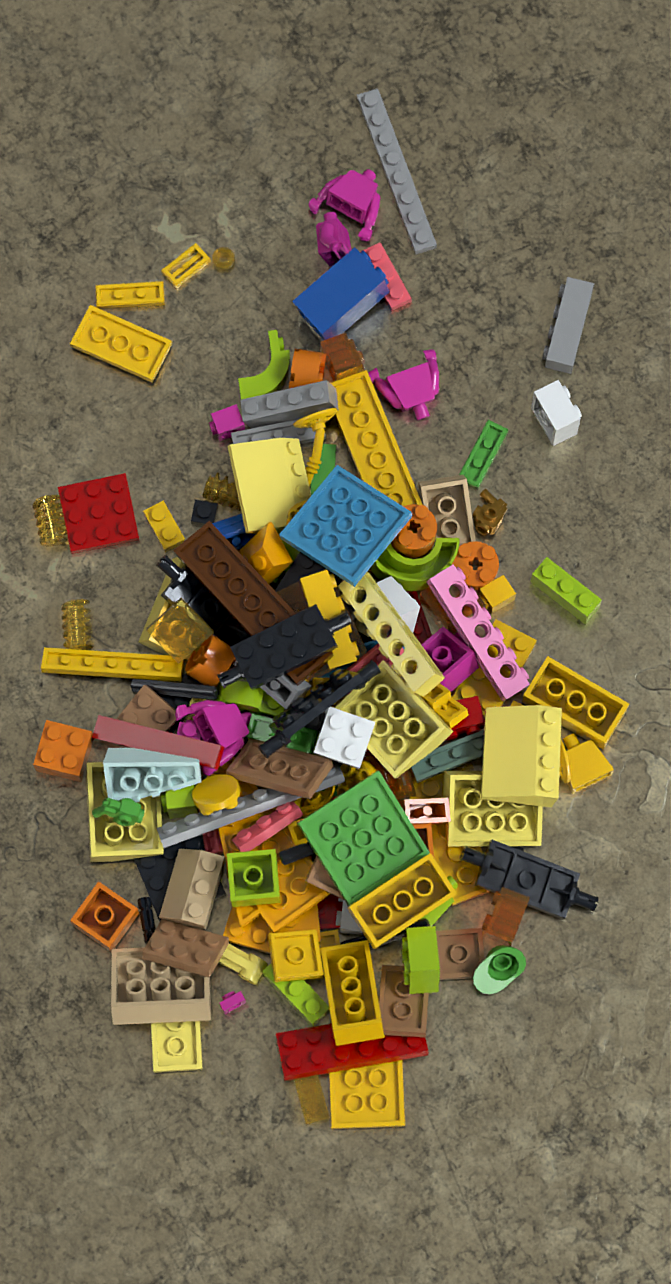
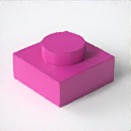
M232 991L222 997L223 1001L219 1004L224 1014H227L245 1004L246 1000L241 991L238 993Z

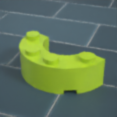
M436 538L432 551L425 557L418 559L403 557L395 551L390 543L370 569L380 580L392 576L403 586L405 591H420L430 588L427 581L453 564L459 549V538Z

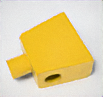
M575 733L562 739L568 749L566 751L570 766V782L568 786L571 794L612 775L614 771L612 765L592 740L581 744Z

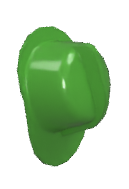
M499 945L492 948L488 952L486 959L475 969L473 982L477 990L484 994H494L504 989L524 971L526 966L524 954L511 946Z

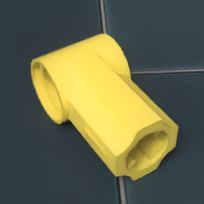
M231 944L227 946L219 960L220 964L238 973V976L253 985H257L263 975L262 971L268 966V963L251 953L247 954Z

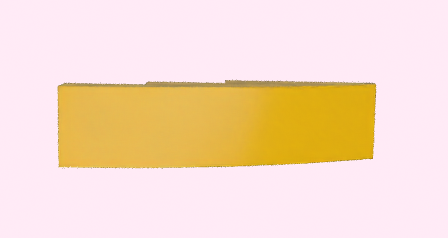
M417 664L413 667V673L417 670ZM440 683L428 694L421 696L450 728L469 716L467 708L453 699L450 690Z

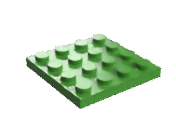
M379 771L374 772L297 822L300 830L348 906H351L430 853Z

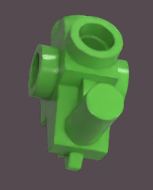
M105 798L101 806L93 809L92 814L95 818L106 814L113 817V821L119 825L132 826L135 823L142 822L144 810L141 809L139 803L130 798H123L119 801Z

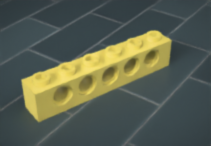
M366 572L355 587L345 580L338 585L343 593L341 594L342 599L355 609L353 614L361 623H365L367 634L380 644V652L386 658H390L393 663L391 665L392 669L405 679L404 685L409 692L425 696L445 679L369 572ZM366 594V599L362 602V598ZM379 611L378 618L374 620L375 614ZM392 629L391 635L387 638L388 631ZM404 647V652L400 655V650ZM417 664V670L413 673V667Z

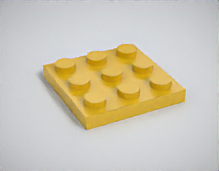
M402 1060L329 1073L331 1129L405 1127Z

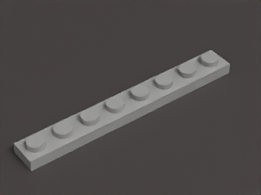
M378 88L358 94L357 101L415 255L437 248L435 238Z
M338 763L333 764L332 769L316 792L345 782ZM269 788L258 789L252 794L238 797V805L233 809L225 808L214 811L210 815H203L201 812L190 814L181 820L165 823L156 829L163 848L302 797Z

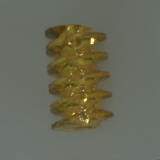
M219 472L214 477L210 475L203 490V498H207L211 494V501L215 502L219 498L221 505L228 501L229 508H233L236 505L237 511H241L235 479L230 484L228 483L227 475L223 480H220Z
M45 495L36 499L32 504L33 510H35L34 517L37 519L36 526L39 528L37 531L40 536L39 542L43 546H57L67 542V539L62 538V536L67 534V530L60 529L66 523L65 521H58V519L64 517L63 512H57V510L62 508V504L55 503L61 499L60 495Z
M71 600L61 606V611L64 612L61 617L65 621L62 624V628L65 630L62 634L63 638L66 639L63 642V646L66 649L91 650L93 648V645L86 644L87 641L93 639L92 636L86 635L87 632L92 631V627L85 626L86 623L91 622V618L84 616L91 613L90 609L84 608L85 605L90 604L88 600Z

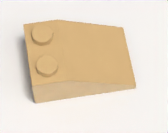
M464 475L418 482L421 502L432 512L437 522L436 538H459V547L464 543L476 541L466 477Z

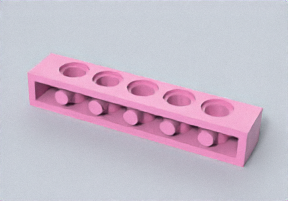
M453 564L429 579L427 584L465 644L474 651L479 666L500 699L504 701L530 685L528 682L529 676L523 667L519 668L515 662L517 657L510 647L507 648L503 643L504 637L497 627L494 628L489 621L491 616L487 609L480 607L477 602L479 598L472 587L468 588L464 581L466 577L459 567L456 568ZM450 586H456L459 589L460 595L458 598L450 595ZM463 606H469L472 609L473 614L471 618H467L462 614ZM476 626L484 628L485 636L483 638L476 636L474 631ZM489 646L497 648L498 655L496 658L488 655L487 649ZM501 666H507L510 669L511 674L509 678L501 675Z

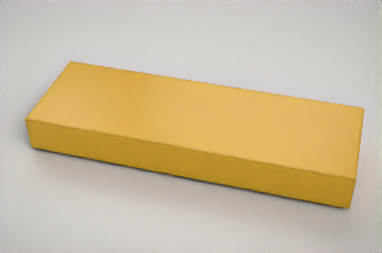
M163 281L95 285L96 307L99 309L165 305Z

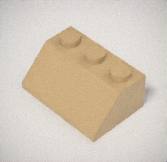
M179 849L159 918L206 931L224 869L225 857L203 850Z

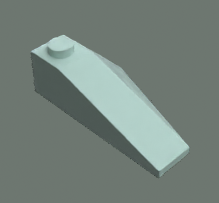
M108 748L103 761L107 796L118 801L123 798H130L135 802H140L142 798L156 797L161 792L171 789L175 791L201 783L199 759L137 748Z

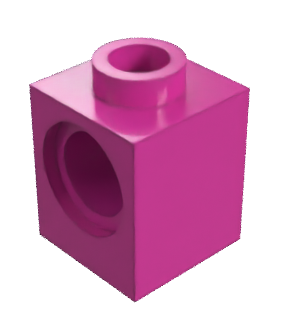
M237 404L211 413L212 421L208 424L212 435L217 434L219 442L231 438L232 432L245 430V424Z

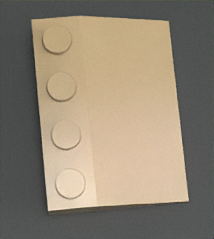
M144 948L112 949L111 1011L113 1025L211 1020L209 977L145 960L142 956Z

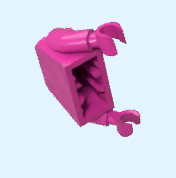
M366 169L361 175L354 170H350L347 174L334 178L317 194V199L312 198L309 201L310 210L317 214L321 203L326 200L327 205L361 224L365 222V226L359 232L358 237L363 241H369L373 234L371 228L375 225L381 200L380 195L377 193L378 184L374 182L376 178L375 173L370 169Z
M328 212L323 215L324 222L316 225L318 254L332 267L349 253L352 248L347 229L338 220L335 212Z
M433 349L423 351L426 363L390 375L385 380L379 377L377 368L368 372L372 384H375V387L394 408L401 409L402 412L413 409L417 421L430 416L426 404L432 402L439 392V370L436 352Z
M204 700L193 703L189 707L180 705L176 708L175 716L177 720L182 719L188 714H196L192 718L203 740L225 747L220 766L233 758L244 746V737L249 734L247 726H249L252 715L249 712L240 713L236 704ZM204 766L200 768L206 776L217 771Z

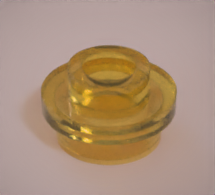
M221 247L213 253L212 261L217 268L228 269L234 264L235 255L231 249ZM221 257H227L228 260L225 261V262H222V261H220V258H221Z

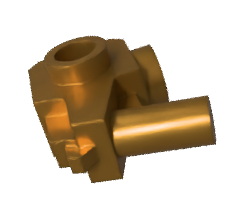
M484 489L480 496L488 504H484L482 507L478 505L472 514V518L475 519L474 525L478 533L481 535H493L502 523L507 511V503L501 498L497 500L487 489Z

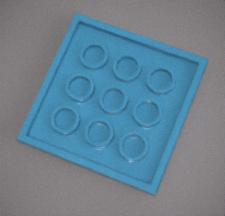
M337 465L279 536L280 539L355 587L411 519L412 512Z

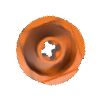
M295 349L288 389L321 382L324 376L326 354Z
M410 504L403 506L412 512V517L391 542L392 547L406 557L416 558L423 556L429 552L435 543L437 533L436 519L425 505Z
M473 541L460 545L453 564L456 568L459 567L466 577L464 581L468 588L472 587L479 594L480 588L497 579L499 569L498 556L492 546L483 542ZM473 565H476L478 569L473 570Z
M210 633L199 643L202 647L197 652L193 651L185 671L203 685L217 686L220 681L217 674L229 670L231 664L236 661L230 645Z

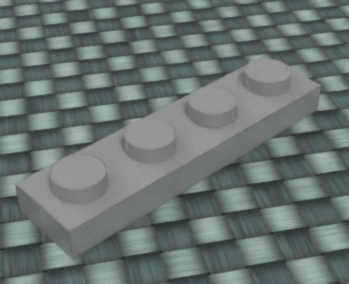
M297 420L232 432L231 437L233 444L274 438L299 439L300 444L314 442L316 432H313L312 428H295L293 423Z

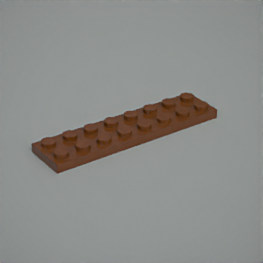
M210 521L173 550L174 554L250 636L296 614ZM330 651L286 673V675L299 686L334 656L333 652Z

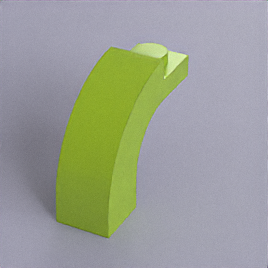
M277 330L268 331L271 361L266 370L256 376L238 378L241 400L280 391L285 385L290 371V350H284L283 337H278Z
M237 681L226 688H223L221 682H219L217 685L219 695L216 700H212L223 701L226 704L234 703L239 710L253 711L271 717L284 712V707L261 687L252 691L248 682Z

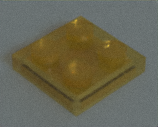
M182 597L146 628V631L178 664L214 633L210 626Z

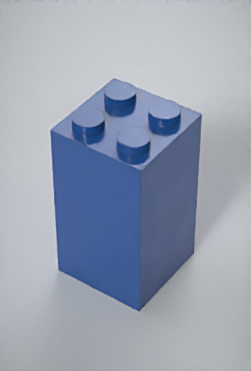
M355 247L292 301L299 314L328 346L390 293L387 286L389 282L384 272L378 266L374 269L375 266L364 250L359 252Z

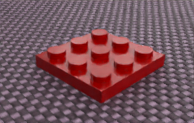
M126 473L58 487L71 554L140 540Z

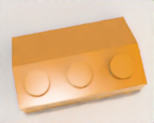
M268 522L238 551L268 584L293 563L272 522Z

